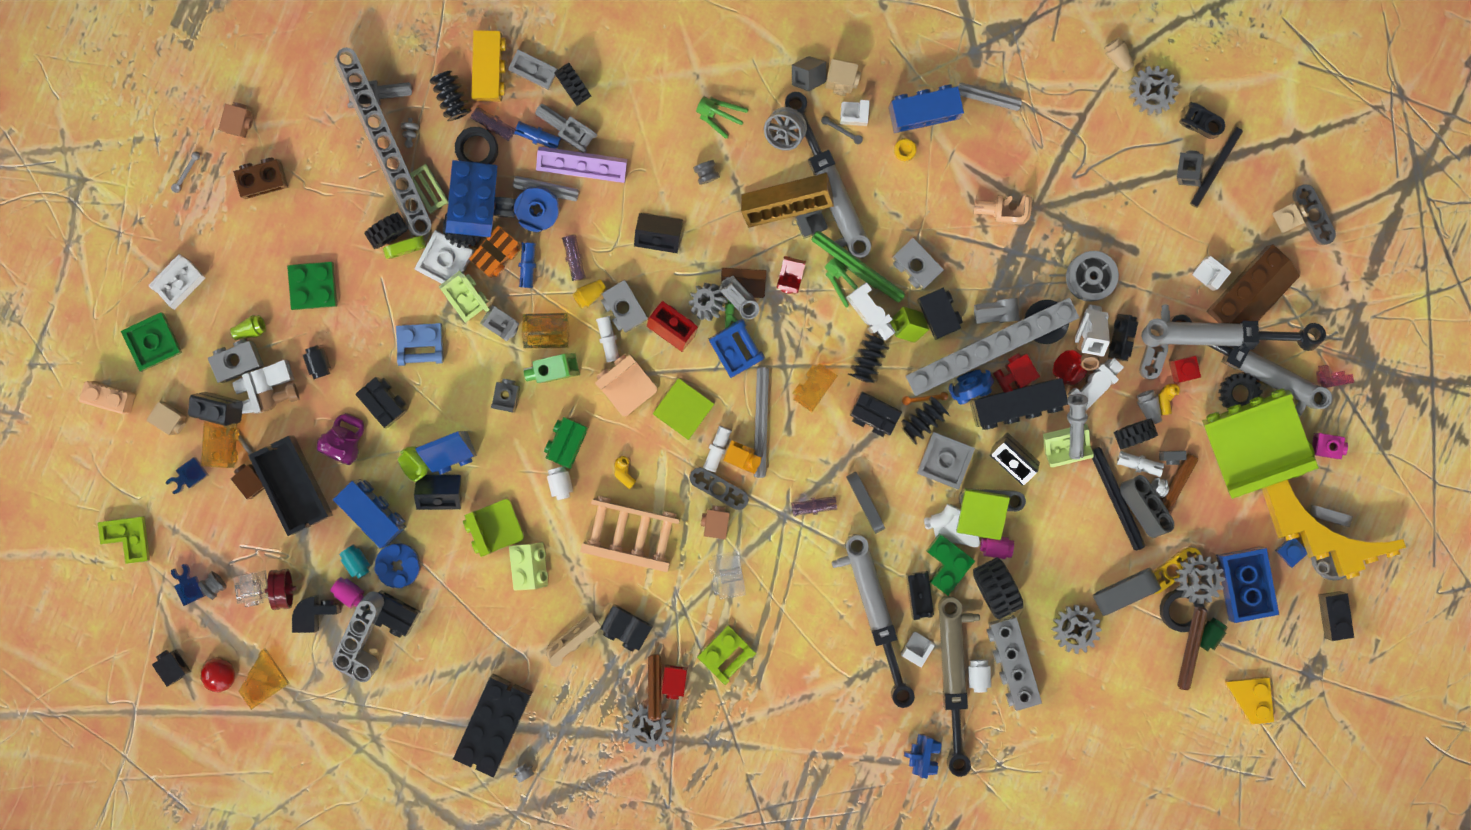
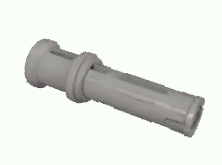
M1073 394L1067 399L1070 406V412L1067 414V420L1070 423L1069 457L1075 460L1084 456V423L1088 419L1086 413L1088 398L1082 394Z

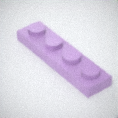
M540 146L538 148L537 171L625 183L627 159Z

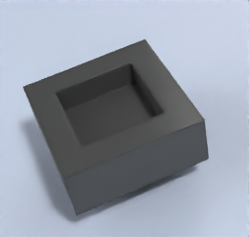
M1159 451V460L1166 461V465H1180V460H1187L1186 451Z

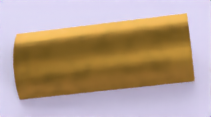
M827 172L741 194V213L748 228L834 207L833 194Z

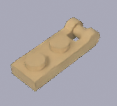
M592 612L547 647L545 654L552 666H560L563 662V657L569 652L578 649L584 640L597 633L601 625Z

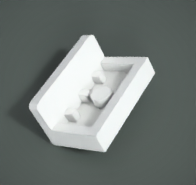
M179 254L149 284V287L157 292L169 307L175 310L205 277L191 261Z

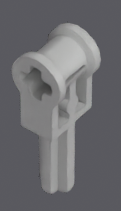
M377 80L368 81L379 105H381L380 99L412 95V87L409 82L378 86ZM353 82L351 84L358 86L361 82ZM349 97L348 108H354ZM359 97L361 106H370V100L367 97Z
M540 104L536 109L535 114L560 131L558 133L559 137L583 153H586V148L591 140L597 137L595 132L571 116L567 120L544 104Z

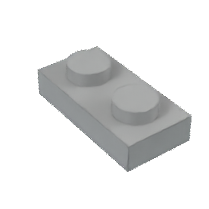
M518 49L508 68L510 72L547 90L550 89L556 75L554 72L558 70Z

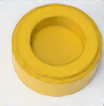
M906 138L899 140L894 146L895 157L903 162L913 159L917 151L915 143Z

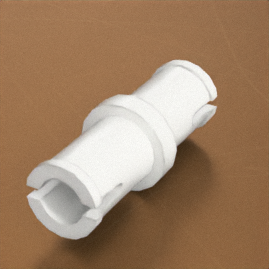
M610 316L596 319L601 336L599 341L603 344L606 362L616 361L620 357L615 341L617 336L613 333Z
M722 426L718 427L713 444L709 445L710 451L703 468L712 472L717 471L722 454L726 453L725 446L732 430Z
M1120 451L1117 465L1136 469L1138 473L1143 471L1161 477L1164 463L1145 459L1143 455L1138 457Z

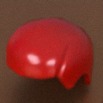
M1066 350L1057 357L1052 371L1058 379H1063L1065 385L1073 386L1085 378L1088 370L1081 366V354L1075 350Z
M214 657L207 660L202 666L200 679L206 689L220 693L228 690L234 683L235 670L229 661Z

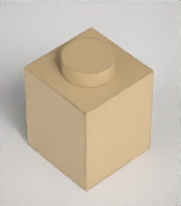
M158 402L146 421L168 435H175L176 433L179 434L186 424L184 420L187 416L166 402Z

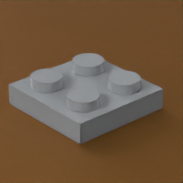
M932 432L917 474L959 490L975 448Z

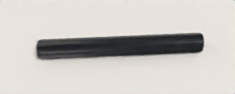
M1100 447L1092 449L1094 454L1092 460L1133 549L1136 551L1141 550L1145 547L1144 540L1120 492L1107 459Z

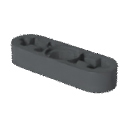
M1306 184L1297 187L1293 191L1294 202L1298 201L1300 205L1314 202V205L1306 208L1308 213L1311 209H1316L1320 213L1317 221H1312L1307 216L1308 221L1305 223L1314 241L1319 245L1332 243L1336 237V232L1314 188ZM1302 191H1308L1309 195L1306 199H1300L1299 195L1302 194ZM1324 221L1325 224L1321 225L1323 231L1329 232V235L1326 236L1327 241L1325 238H1320L1319 235L1322 234L1320 227L1314 228L1313 225Z
M695 468L691 472L690 482L696 488L736 510H741L747 506L749 501L748 495L742 489L704 468ZM704 472L703 477L707 480L710 479V476L715 478L710 483L709 490L704 488L707 485L706 483L701 481L697 484L695 482V473ZM716 482H722L726 487L722 495H716L713 492L712 488ZM729 487L734 489L731 492L736 496L739 493L743 494L742 499L745 501L743 504L739 503L736 506L734 504L735 500L729 497L728 501L723 499L728 494Z
M855 471L846 476L875 534L884 530L885 526L857 472Z

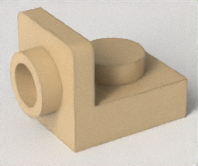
M1298 201L1272 213L1282 233L1308 221L1307 216H1309L1304 204L1300 205Z

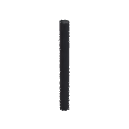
M1234 128L1203 180L1201 187H1199L1191 200L1190 205L1198 208L1243 133L1242 129Z

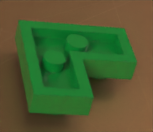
M939 533L926 550L942 563V566L932 577L930 583L949 596L975 563V560Z

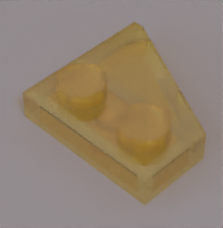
M265 648L260 651L258 659L254 666H252L247 679L243 682L238 692L252 710L290 683Z

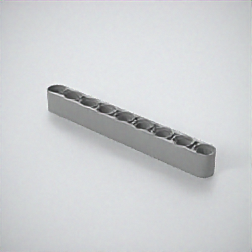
M342 48L335 56V66L410 233L416 237L424 236L431 230L429 216L356 53L351 48ZM343 54L350 56L351 64H343L340 61V56ZM352 75L358 76L361 84L358 86L352 85L349 77ZM359 97H367L370 100V106H361ZM368 118H377L379 127H371L368 124ZM385 138L389 143L388 148H380L377 140ZM387 159H395L398 163V168L395 170L388 168ZM398 179H403L407 183L406 190H399L397 188L396 181ZM407 200H413L416 203L415 211L407 210L405 206ZM417 220L424 222V232H419L415 229L414 225Z

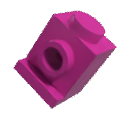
M1314 433L1312 446L1315 456L1342 459V455L1345 456L1347 454L1348 443L1345 442V437L1323 433ZM1332 442L1334 443L1333 451H1331L1329 448V445Z

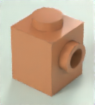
M241 103L225 104L218 130L245 138L247 130L251 129L253 124L252 112L247 110L246 105Z
M713 505L712 509H707V514L702 513L701 526L705 527V537L726 540L730 513L725 511L726 507Z

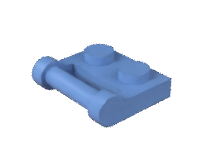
M441 323L396 326L398 366H405L406 363L420 362L443 363ZM435 346V353L405 354V348Z

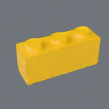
M473 30L472 99L474 101L501 102V96H505V82H502V73L506 72V61L502 60V51H506V37H503L501 31Z

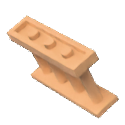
M598 496V499H592L591 504L598 505L591 539H588L587 543H582L580 552L668 572L670 562L666 561L664 556L672 523L679 524L680 519L676 518V513L663 511L662 515L610 503L611 498ZM607 508L620 511L613 543L610 544L609 548L601 546V542H599ZM629 513L642 516L635 547L631 550V553L622 551L623 547H621ZM650 518L663 520L656 555L653 554V558L644 556L645 552H643Z

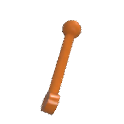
M942 392L939 395H931L932 397L936 399H941L943 401L948 399L947 392ZM905 396L902 399V403L909 405L911 402L927 401L931 396L915 398Z

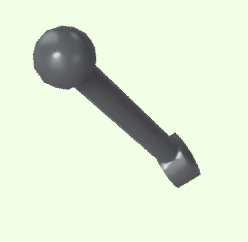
M822 117V124L830 125L853 139L857 145L862 143L863 138L860 135L855 136L830 121L829 117Z

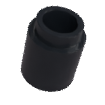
M318 345L305 349L306 354L302 356L309 375L312 374L313 380L329 375V368L331 367L324 348L319 349Z

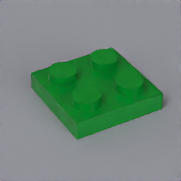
M333 262L287 265L291 310L337 307Z
M163 312L121 331L140 372L182 353Z

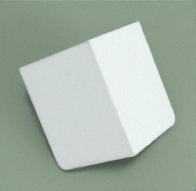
M860 100V103L842 102L840 124L867 126L869 100Z
M1207 256L1192 275L1210 290L1215 291L1219 289L1231 271L1213 257Z
M913 632L901 655L922 668L935 644L919 633Z

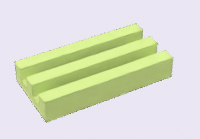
M427 164L409 173L422 202L430 214L448 204L447 197ZM424 170L428 175L429 179L431 180L432 184L434 185L435 189L437 190L438 194L440 195L442 201L439 202L437 200L435 194L433 193L432 189L430 188L429 184L427 183L426 179L421 173ZM418 175L433 200L434 206L431 207L414 176Z

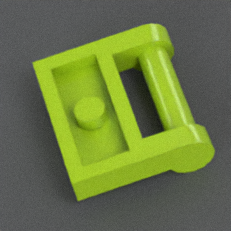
M727 625L697 658L726 685L730 681L729 678L750 657L753 658L757 653ZM740 646L744 651L722 672L718 667Z

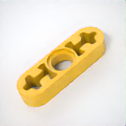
M1186 547L1153 571L1156 579L1158 580L1162 577L1159 575V572H1162V575L1168 579V582H1165L1163 579L1159 581L1161 589L1154 594L1161 593L1176 582L1175 578H1180V574L1174 577H1170L1167 574L1166 570L1170 564H1175L1178 569L1182 570L1183 567L1177 559L1179 558L1180 561L1187 559V552L1195 553L1193 557L1195 559L1196 555H1201L1200 551L1193 547Z

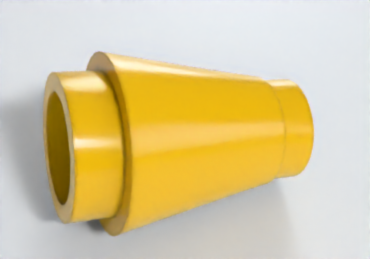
M601 279L576 288V292L572 293L581 309L585 306L588 308L607 289Z

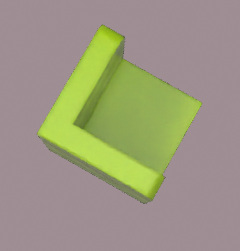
M904 306L892 317L893 320L890 321L897 338L914 343L929 330L922 312Z

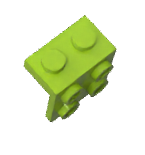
M504 499L464 515L466 519L463 520L464 527L467 533L471 532L474 541H471L472 547L476 554H480V557L524 539V534L509 499Z

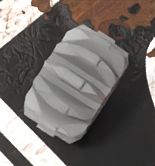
M705 282L703 288L696 286L697 292L690 293L694 297L693 300L689 301V305L693 306L691 312L695 315L697 314V318L701 320L712 321L713 316L720 318L719 311H726L722 305L728 301L723 297L724 294L719 290V286L716 284L710 285Z

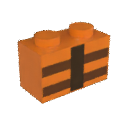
M498 225L491 233V237H487L469 260L488 277L492 278L494 275L498 277L505 269L504 263L508 259L513 260L520 252L518 249L520 244Z

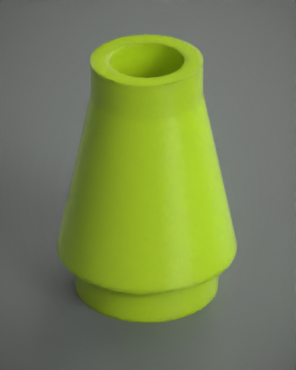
M252 315L235 327H232L230 332L234 340L261 336L266 331V325L260 315Z

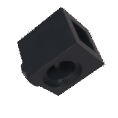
M165 650L156 656L158 661L152 664L166 687L174 684L191 672L177 650L170 653L168 650Z

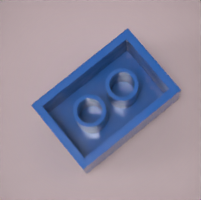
M952 84L941 86L935 92L925 89L916 92L917 95L908 97V94L895 96V100L891 101L888 107L894 133L959 120L964 114L959 87L952 88Z
M452 160L445 233L491 237L497 165Z
M361 479L353 480L333 501L379 548L388 546L406 528L403 524L405 520L397 512L392 513L388 508L389 503L382 496L377 497L372 492L374 488L366 480L362 481Z
M1255 547L1216 555L1218 567L1223 569L1220 577L1225 578V581L1221 583L1224 587L1223 593L1229 621L1239 623L1279 615L1267 548Z

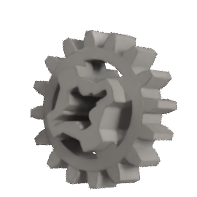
M1148 66L1145 68V73L1142 70L1137 72L1139 78L1134 76L1131 79L1135 85H1130L1128 88L1133 91L1129 98H1135L1136 101L1133 103V106H1141L1139 112L1147 109L1148 115H1151L1155 110L1156 114L1159 115L1162 113V109L1165 111L1170 109L1168 104L1173 105L1176 102L1172 96H1177L1179 93L1173 89L1178 83H1172L1171 80L1174 78V75L1169 77L1166 75L1168 69L1160 72L1159 66H1156L1152 71L1151 67ZM1150 76H1155L1162 80H1154ZM1140 84L1143 87L1142 95L1139 92ZM1160 85L1155 93L1147 96L1152 88ZM1165 86H1167V91H1168V92H1167V97H1166V95L1164 94ZM1145 101H1153L1155 105L1148 104Z
M1196 555L1195 559L1188 557V563H1180L1183 569L1176 570L1180 574V578L1174 579L1176 582H1180V586L1176 589L1183 590L1184 592L1181 597H1189L1190 603H1194L1196 599L1198 604H1204V599L1207 603L1212 602L1211 596L1219 597L1217 590L1224 589L1220 582L1225 581V578L1219 575L1223 572V569L1216 568L1218 565L1217 561L1210 563L1211 557H1205L1204 559L1202 555ZM1200 564V565H1203V566H1205V567H1204V568H1201V570H1199L1198 568H1195L1194 566ZM1197 576H1202L1200 579L1202 584H1198L1199 578ZM1199 589L1206 592L1202 595L1195 594Z
M1074 605V610L1066 606V613L1059 611L1060 619H1053L1057 623V626L1051 627V630L1057 632L1053 638L1055 640L1060 639L1058 646L1063 647L1066 645L1065 651L1070 652L1073 648L1075 654L1079 653V649L1086 653V646L1089 645L1094 648L1095 645L1092 641L1100 639L1096 635V632L1102 631L1101 628L1096 627L1100 620L1093 619L1095 615L1093 611L1087 614L1088 608L1085 606L1081 610L1079 605ZM1076 615H1083L1088 620L1079 621ZM1067 619L1066 627L1062 629L1063 623ZM1075 624L1081 627L1078 629V634L1072 632L1075 629ZM1088 630H1091L1089 637L1086 639L1085 636ZM1066 638H1074L1077 644L1069 643L1066 641Z
M640 703L639 710L633 707L631 709L633 715H626V719L629 722L623 724V727L628 728L624 732V736L631 737L628 743L635 742L636 750L643 746L644 752L647 751L648 747L656 751L657 744L663 747L662 739L669 740L670 736L666 732L672 731V727L667 726L671 722V718L665 719L667 711L661 712L660 720L651 721L648 719V706L644 708V705ZM639 715L640 723L633 727V722ZM645 720L648 722V725H653L650 734L647 729H642ZM663 727L661 735L656 739V730ZM641 735L644 738H646L647 741H642L637 736Z

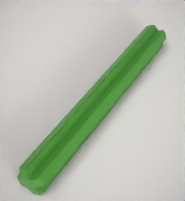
M816 231L811 238L812 242L896 302H900L904 298L905 292L822 232Z

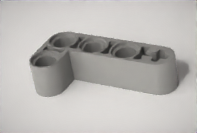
M377 592L367 593L357 605L332 660L334 667L338 671L359 682L369 681L379 668L377 658L363 650L384 605L382 595Z

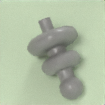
M408 118V122L401 123V128L406 130L402 133V136L406 138L405 147L411 148L413 146L412 138L417 136L413 131L418 130L419 125L413 123V118Z

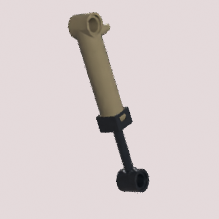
M945 596L938 603L944 690L943 707L945 710H951L954 749V752L949 754L947 758V766L953 775L962 777L971 770V762L962 750L960 709H968L962 623L979 621L980 615L973 613L962 614V604L953 596ZM948 602H954L956 605L955 611L950 614L946 613L944 610L945 605ZM957 759L964 760V766L960 769L953 767V763Z

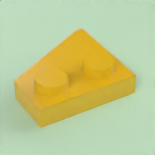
M1269 677L1225 681V685L1233 694L1235 701L1243 710L1250 724L1274 722Z

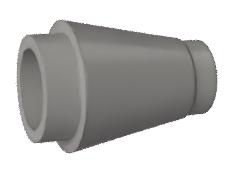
M1149 390L1137 395V404L1146 419L1152 418L1154 424L1161 422L1158 394H1155L1154 390Z

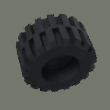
M996 557L973 569V576L992 614L997 619H1001L1023 608V599L1018 587L1001 559Z

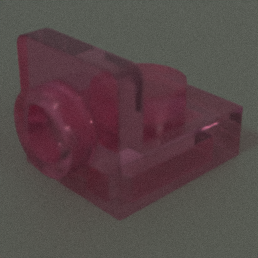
M1328 365L1318 366L1316 378L1321 387L1327 388L1354 383L1353 374L1345 375V371L1331 373L1330 377Z

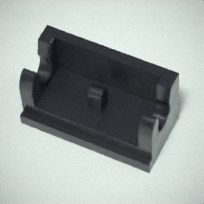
M928 571L906 574L912 619L919 620L923 617H933L934 610Z

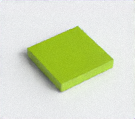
M678 378L653 412V415L689 440L715 404Z
M965 488L956 532L1001 540L1010 497L1008 495Z

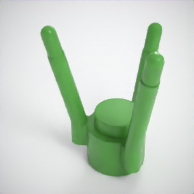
M703 96L696 112L701 114L700 119L707 122L724 138H728V134L709 117L714 118L718 114L732 122L743 125V121L718 108L722 106L745 113L748 112L747 108L719 101L713 97L709 99Z
M835 257L824 267L828 271L825 275L832 282L846 308L849 304L835 277L837 279L843 277L856 290L858 286L846 274L850 270L863 281L877 289Z

